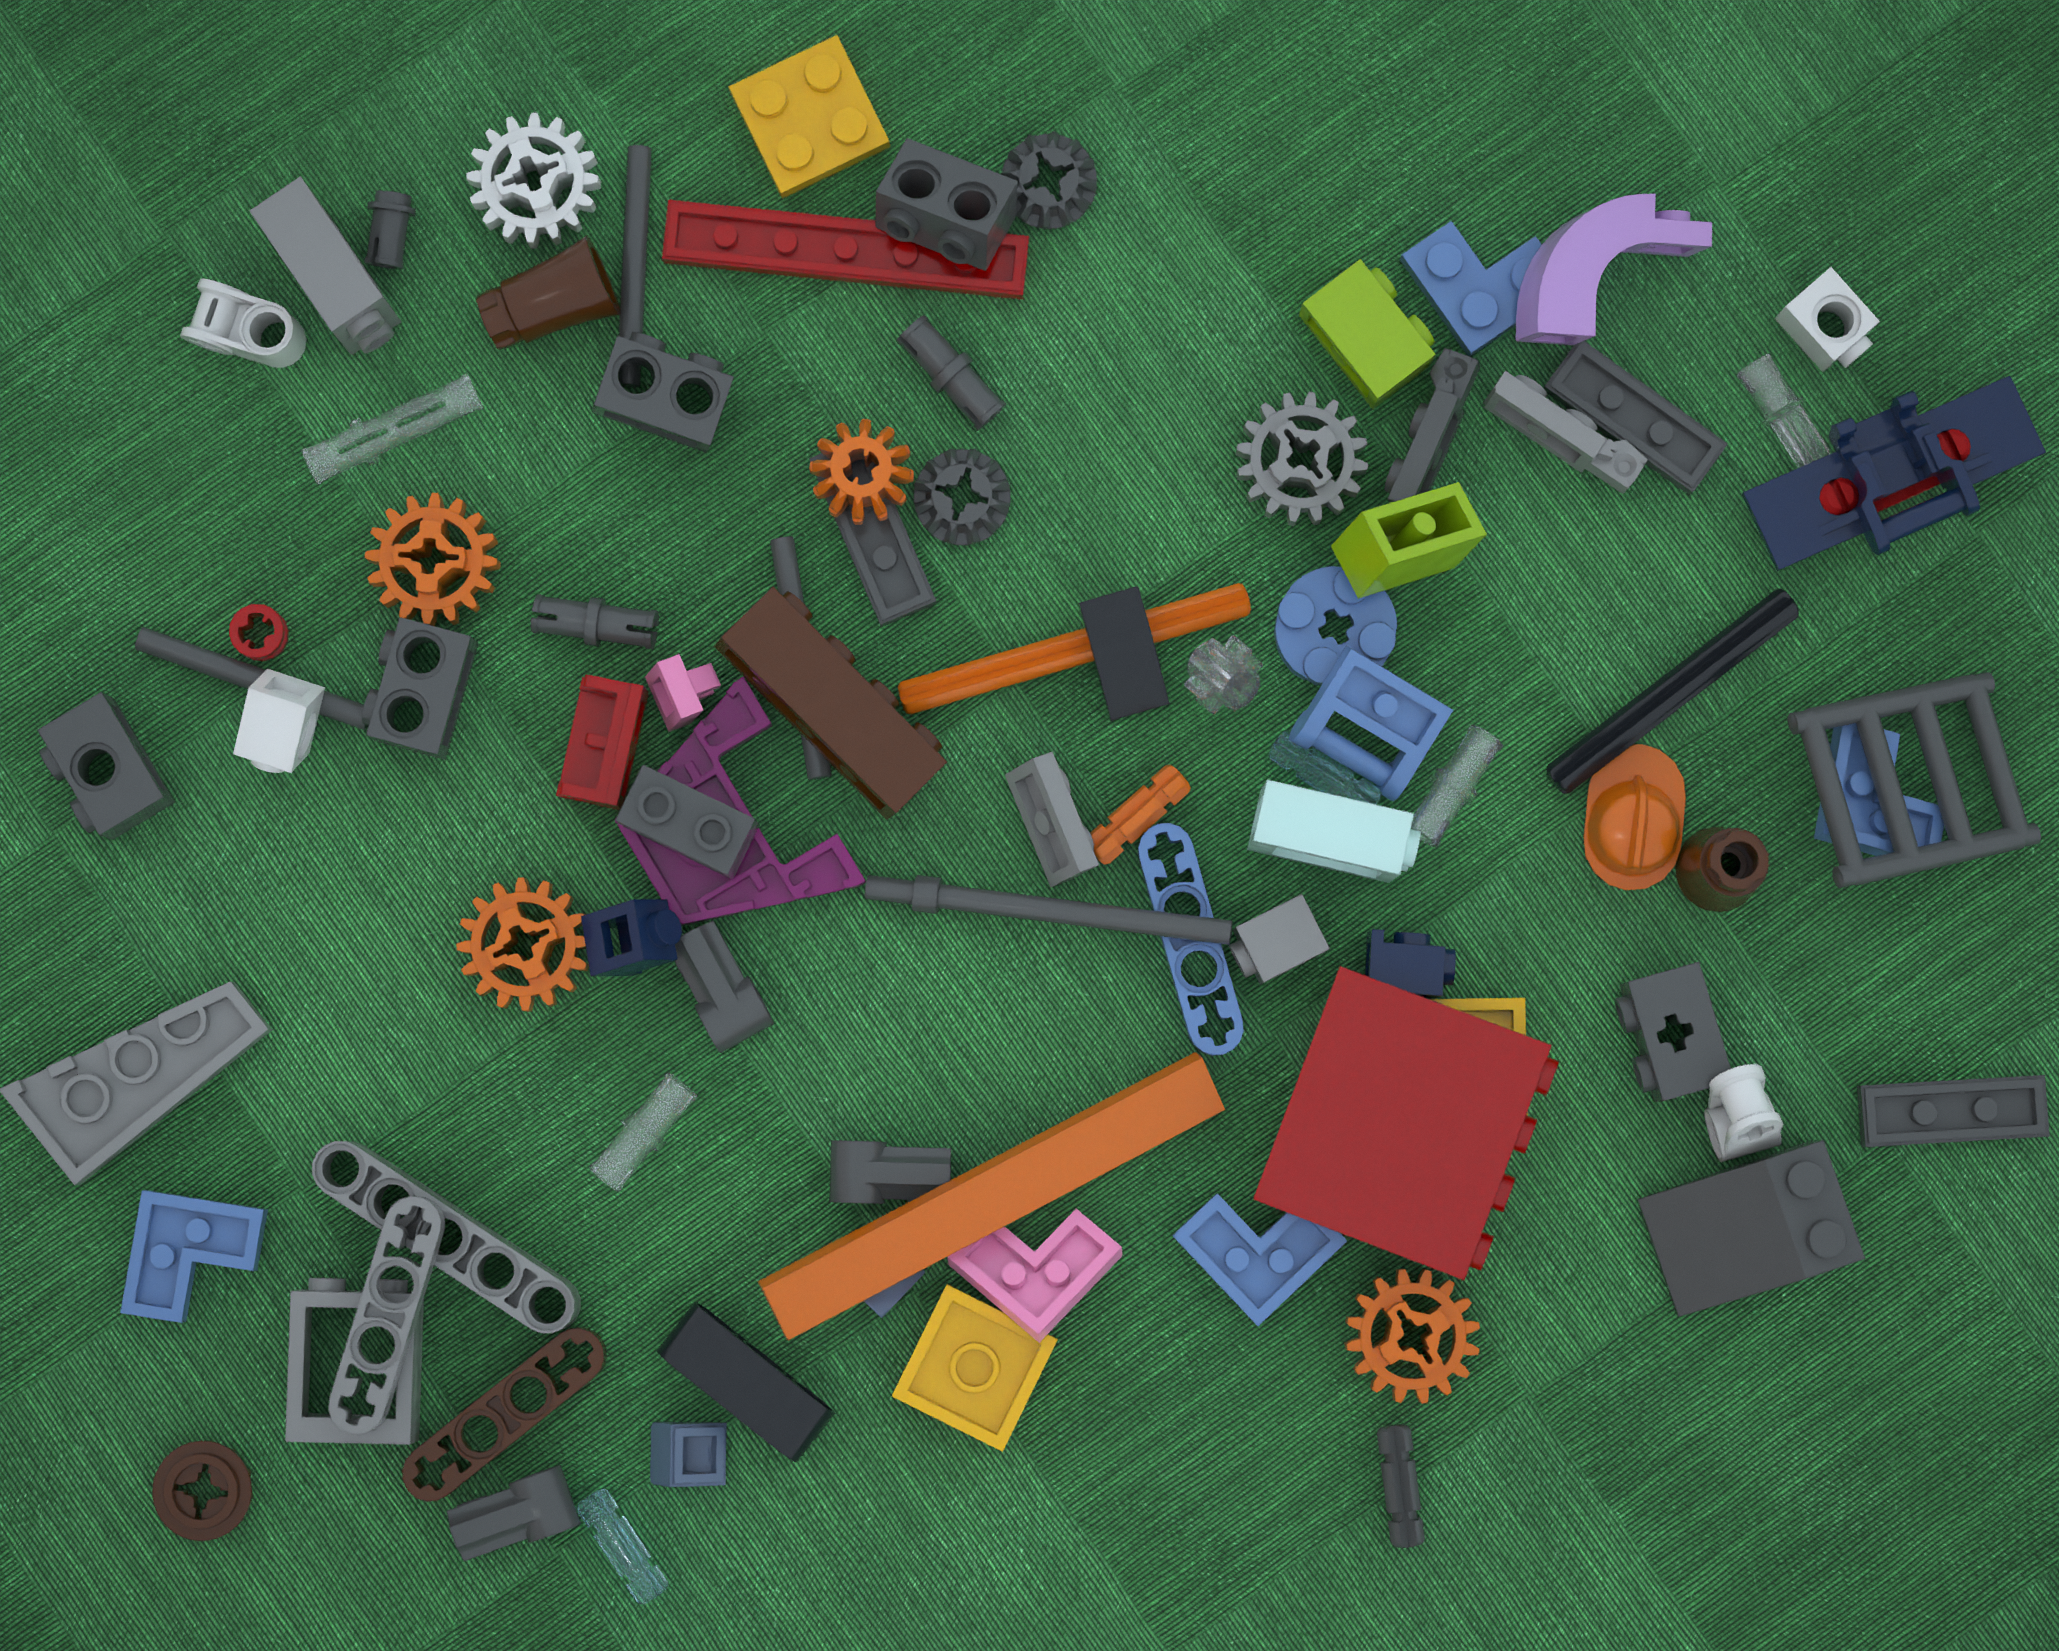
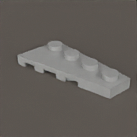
M230 981L159 1014L158 1017L135 1028L122 1031L107 1038L104 1042L77 1055L69 1056L49 1065L46 1069L34 1075L0 1088V1092L74 1185H81L273 1029L237 984Z

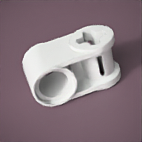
M204 278L199 280L197 289L201 292V296L189 327H183L180 334L181 338L214 352L226 355L233 354L270 367H287L300 359L306 347L305 331L300 323L284 307L248 295L239 289ZM273 323H284L285 335L281 342L273 347H262L260 341L264 329Z
M1747 1064L1729 1069L1717 1075L1709 1084L1708 1107L1704 1110V1117L1712 1147L1720 1162L1782 1144L1781 1128L1783 1123L1779 1113L1775 1112L1768 1095L1764 1092L1766 1077L1760 1065Z

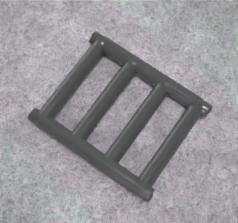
M1990 672L1968 674L1806 708L1803 711L1788 714L1789 730L1793 735H1801L1839 866L1833 868L1832 876L1838 888L1863 885L2011 852L2040 843L2041 833L2039 827L2035 823L2028 824L1989 697V694L1995 690V681ZM1965 700L2003 828L1973 834L1935 706ZM1906 712L1911 713L1948 836L1946 841L1919 847L1880 719ZM1854 723L1857 726L1894 851L1863 859L1825 731L1826 729Z

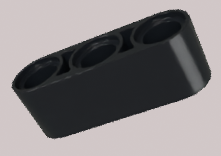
M698 1302L693 1303L656 1350L677 1371L794 1462H798L835 1415V1412L819 1397Z

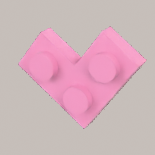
M1075 1209L1035 1252L1004 1226L947 1256L948 1265L1040 1343L1123 1255L1122 1246L1079 1210Z

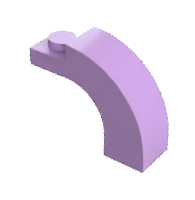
M1635 194L1616 198L1569 220L1553 232L1540 246L1525 272L1517 301L1516 342L1575 345L1595 337L1598 284L1604 269L1617 254L1640 253L1689 257L1712 247V222L1690 221V212L1664 210L1655 212L1656 194Z

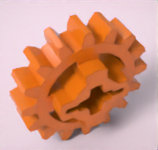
M439 493L431 494L428 507H422L413 496L407 497L408 512L401 516L391 508L385 511L388 520L392 524L388 530L372 528L370 533L381 543L380 550L366 551L365 559L370 563L379 565L380 570L373 572L367 578L373 587L387 586L388 589L383 592L379 599L386 608H390L400 601L402 602L399 617L412 620L419 611L421 612L424 624L435 626L438 614L444 613L446 618L455 625L459 623L457 608L466 605L475 613L481 609L478 601L474 598L478 590L486 593L494 592L495 587L485 578L486 571L500 569L501 562L497 558L486 555V551L498 544L497 539L493 533L478 534L486 522L479 512L469 516L467 519L464 518L467 505L463 500L456 498L449 509H445L443 499ZM448 523L464 532L472 550L465 549L464 547H453L449 542L450 531L448 530ZM420 525L419 532L406 544H398L409 530ZM436 547L445 558L452 560L435 564L434 573L430 574L421 563L416 561H420V558L430 557L432 548ZM394 571L412 574L416 578L418 597L412 596L403 590ZM460 576L467 577L464 584L457 591L446 596V589Z
M517 878L515 892L510 894L498 882L493 885V893L496 900L489 903L476 897L472 901L476 909L481 913L477 920L462 918L460 921V925L466 930L471 931L472 935L471 940L457 943L456 950L472 954L473 959L461 971L465 976H475L478 974L482 976L483 979L475 990L480 996H485L494 989L498 990L497 1006L506 1009L511 1004L514 996L519 997V1004L524 1012H532L534 997L540 996L548 1006L552 1007L557 1004L554 989L558 986L570 992H574L577 989L574 981L569 977L572 970L588 971L589 964L578 958V950L586 949L584 936H578L576 929L582 926L581 916L585 914L578 913L569 916L566 911L571 907L574 898L565 893L555 901L551 900L553 884L543 880L536 893H533L526 878ZM520 904L542 906L555 917L540 923L531 921L527 918ZM497 917L501 928L495 944L485 948L487 931ZM520 930L531 936H543L539 938V942L531 947L534 957L529 960L520 954H506L511 951L512 947L518 944L516 933ZM565 940L563 958L558 968L552 974L548 962L554 946ZM510 966L522 970L525 979L528 980L530 985L517 986L509 984L494 972L502 971Z
M1396 1269L1395 1285L1389 1286L1381 1277H1376L1373 1279V1284L1378 1294L1373 1299L1362 1294L1356 1295L1355 1300L1365 1310L1361 1317H1346L1345 1323L1358 1329V1338L1345 1342V1349L1355 1352L1361 1351L1363 1358L1354 1365L1353 1370L1358 1375L1367 1373L1370 1370L1375 1373L1370 1385V1389L1378 1393L1389 1383L1393 1385L1392 1397L1395 1402L1402 1403L1407 1390L1410 1389L1414 1390L1415 1396L1421 1404L1428 1403L1429 1387L1435 1385L1439 1391L1447 1396L1452 1393L1450 1383L1447 1380L1449 1375L1454 1373L1463 1378L1469 1376V1371L1460 1361L1463 1355L1472 1356L1479 1354L1478 1347L1466 1342V1334L1480 1329V1325L1477 1321L1463 1320L1461 1314L1472 1304L1469 1298L1464 1297L1455 1301L1449 1298L1453 1291L1454 1282L1446 1279L1437 1288L1431 1286V1271L1422 1269L1417 1282H1410L1409 1275L1405 1269ZM1401 1295H1425L1435 1300L1439 1305L1430 1308L1426 1312L1411 1310ZM1382 1309L1387 1318L1384 1337L1372 1346V1325L1376 1315ZM1397 1311H1399L1402 1318L1407 1319L1413 1325L1420 1326L1425 1324L1427 1331L1420 1336V1340L1423 1344L1422 1350L1427 1356V1360H1425L1421 1353H1418L1408 1345L1398 1346L1397 1340L1402 1338L1404 1332L1400 1326L1402 1321L1398 1317ZM1452 1325V1346L1447 1358L1443 1362L1437 1353L1441 1333L1448 1330ZM1400 1359L1414 1362L1423 1376L1402 1377L1391 1373L1385 1367L1389 1364L1392 1365Z

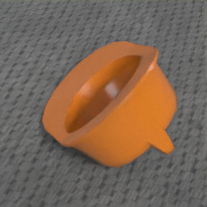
M1644 744L1631 745L1591 776L1588 786L1583 835L1585 857L1593 872L1608 885L1624 890L1646 889L1662 881L1676 865L1683 835L1686 802L1684 778L1676 763L1660 749Z

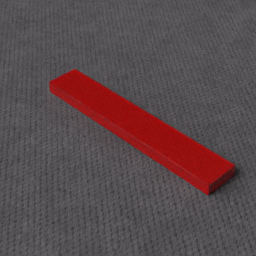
M668 200L662 261L664 264L1023 300L1029 236L1006 234L987 270L984 271L967 263H954L945 258L941 253L916 243L898 241L885 231L876 228V220Z

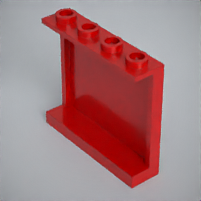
M1340 966L1253 1200L1465 1280L1469 1267L1482 1270L1494 1238L1493 1235L1483 1232L1491 1208L1503 1213L1516 1179L1505 1174L1506 1167L1513 1150L1525 1154L1538 1119L1526 1115L1534 1092L1547 1096L1559 1064L1558 1060L1548 1057L1552 1044L1542 1042Z

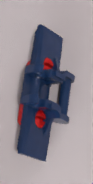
M2010 375L1920 415H1917L1916 405L1919 404V401L1914 391H1909L1895 397L1888 410L1856 424L1852 418H1848L1832 425L1829 438L1836 452L1743 492L1742 496L1776 570L1784 569L1861 534H1864L1871 550L1876 555H1880L1890 550V543L1960 512L1965 516L1978 512L1980 504L1973 485L2046 453ZM1941 484L1943 489H1947L1945 493L1883 520L1878 515L1879 511L1912 498Z

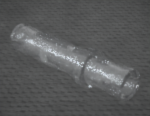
M466 373L459 379L419 397H415L363 422L360 417L349 422L351 428L309 448L305 447L301 449V452L317 484H321L323 480L365 461L368 462L369 466L381 461L379 455L417 437L428 434L477 409L479 411L484 407ZM442 404H446L444 407L436 411H433L412 422H409L401 427H398L399 424L409 419H412ZM387 430L386 434H383L373 440H369L347 452L340 454V451L349 448L357 443H361L367 439H370L371 437Z

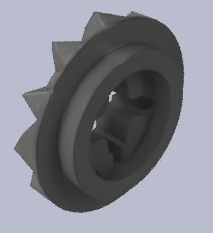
M1055 131L1037 136L1029 135L1023 142L1009 151L1001 171V175L1018 181L1016 217L1024 223L1037 228L1057 229L1070 225L1085 214L1096 194L1097 174L1093 158L1089 156L1078 140L1061 136ZM1042 158L1044 165L1048 164L1052 172L1060 170L1065 172L1072 169L1066 172V176L1059 180V198L1061 200L1059 202L1056 201L1054 194H1050L1046 187H1039L1037 189L1032 187L1025 190L1032 186V182L1039 178L1038 159Z
M949 448L944 453L927 461L915 481L914 506L921 524L932 536L949 544L971 545L989 538L1001 527L1010 507V486L1004 472L997 461L980 453L975 448L969 450ZM968 472L970 473L971 492L979 495L980 499L986 500L988 503H967L964 511L960 512L958 521L953 520L955 514L953 500L948 496H944V492L937 491V488L944 490L947 487L957 488L960 480H964L965 473Z

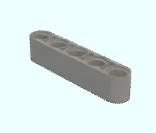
M333 1141L324 1145L316 1153L312 1162V1176L316 1185L324 1193L380 1230H382L386 1217L382 1209V1197L389 1187L396 1184L403 1187L408 1192L409 1197H426L436 1202L443 1212L444 1219H450L460 1227L462 1242L460 1247L452 1254H445L438 1250L434 1265L528 1328L539 1333H554L569 1327L577 1319L581 1309V1297L577 1288L568 1279L367 1146L355 1141ZM343 1151L350 1152L359 1164L357 1178L345 1187L339 1185L331 1175L333 1158ZM416 1206L413 1214L405 1215L402 1219H399V1225L408 1229L404 1246L412 1250L414 1240L418 1234H429L431 1230V1223L423 1220L424 1209ZM418 1252V1253H417V1254L420 1255L421 1257H424V1253H423V1252ZM494 1253L506 1255L514 1267L513 1278L504 1288L492 1286L484 1276V1264ZM545 1287H553L559 1290L566 1301L564 1314L556 1322L543 1320L535 1309L536 1296Z

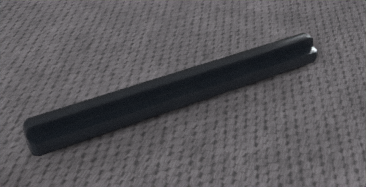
M1776 589L1549 763L1546 771L1552 784L1563 794H1569L1793 622L1799 615V608L1794 599L1783 589Z

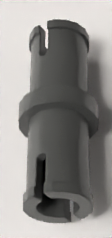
M924 314L914 321L896 339V342L902 345L933 379L929 385L937 394L944 391L974 424L975 429L979 431L1006 406V403L1000 400L970 367L973 360L967 353L963 352L959 355L928 321L929 318Z
M537 594L534 599L532 612L554 614L557 618L545 616L532 617V633L583 638L586 645L597 647L601 644V641L642 646L653 650L656 644L658 632L634 629L633 625L648 628L659 626L658 610L651 609L648 611L606 605V600L598 597H591L589 602L545 597V595Z

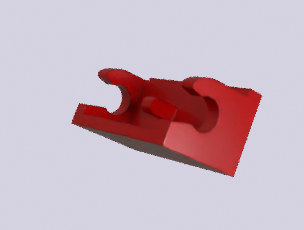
M585 675L581 679L580 693L556 796L621 810L627 795L649 692L643 685Z

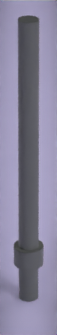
M868 875L865 886V899L912 905V911L938 914L941 908L1230 945L1233 920L943 884V880L940 877L917 875L915 880Z

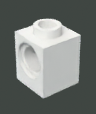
M1832 267L1787 304L1775 318L1822 372L1837 360L1844 368L1853 363L1873 345L1866 335L1880 322ZM1828 311L1838 315L1844 324V335L1838 338L1825 335L1818 326V313Z
M267 669L248 688L233 754L251 760L253 766L266 772L281 773L285 771L292 773L310 753L325 687Z

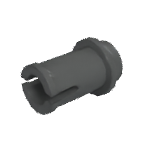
M377 190L374 201L368 202L367 208L373 211L367 256L364 260L365 264L387 269H403L409 217H414L416 214V209L411 207L412 196L398 192Z

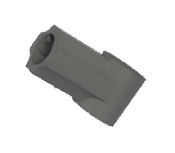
M715 921L699 926L681 936L679 942L675 944L678 959L675 960V963L698 1003L694 1007L720 1053L774 1025V1021L758 990L749 976L744 977Z
M831 1140L829 1202L885 1204V1199L912 1201L951 1180V1148L888 1147L887 1142Z
M561 1465L513 1481L508 1484V1489L488 1496H481L447 1511L449 1528L455 1546L460 1552L463 1561L525 1539L528 1540V1543L535 1542L580 1525L581 1522Z

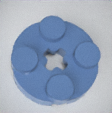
M1330 566L1319 568L1303 575L1294 582L1279 604L1274 628L1275 643L1281 659L1294 675L1314 685L1322 686L1346 645L1383 666L1395 647L1397 618L1392 601L1385 590L1358 599L1342 567ZM1335 612L1338 618H1349L1352 626L1346 630L1348 641L1343 644H1337L1333 637L1325 639L1321 637L1319 629L1326 624L1325 614Z

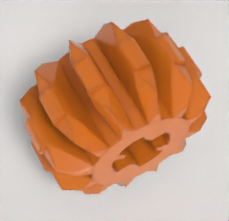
M869 419L861 420L859 424L860 436L851 437L849 428L845 423L842 422L836 425L837 435L841 442L839 446L825 438H821L817 443L819 451L830 460L810 462V473L817 477L826 478L813 488L816 498L823 499L836 494L829 506V513L834 517L841 515L848 504L853 505L852 521L855 525L863 524L865 519L864 507L869 506L873 507L874 514L879 521L887 519V509L882 500L887 498L896 505H904L907 500L906 494L894 484H907L914 481V471L912 469L897 466L910 457L908 446L898 445L887 450L893 442L895 436L894 429L887 426L881 430L876 439L871 438L872 426ZM860 459H864L866 467L871 462L876 464V467L871 470L873 481L864 485L859 484L858 477H855L853 482L847 479L853 474L851 463Z

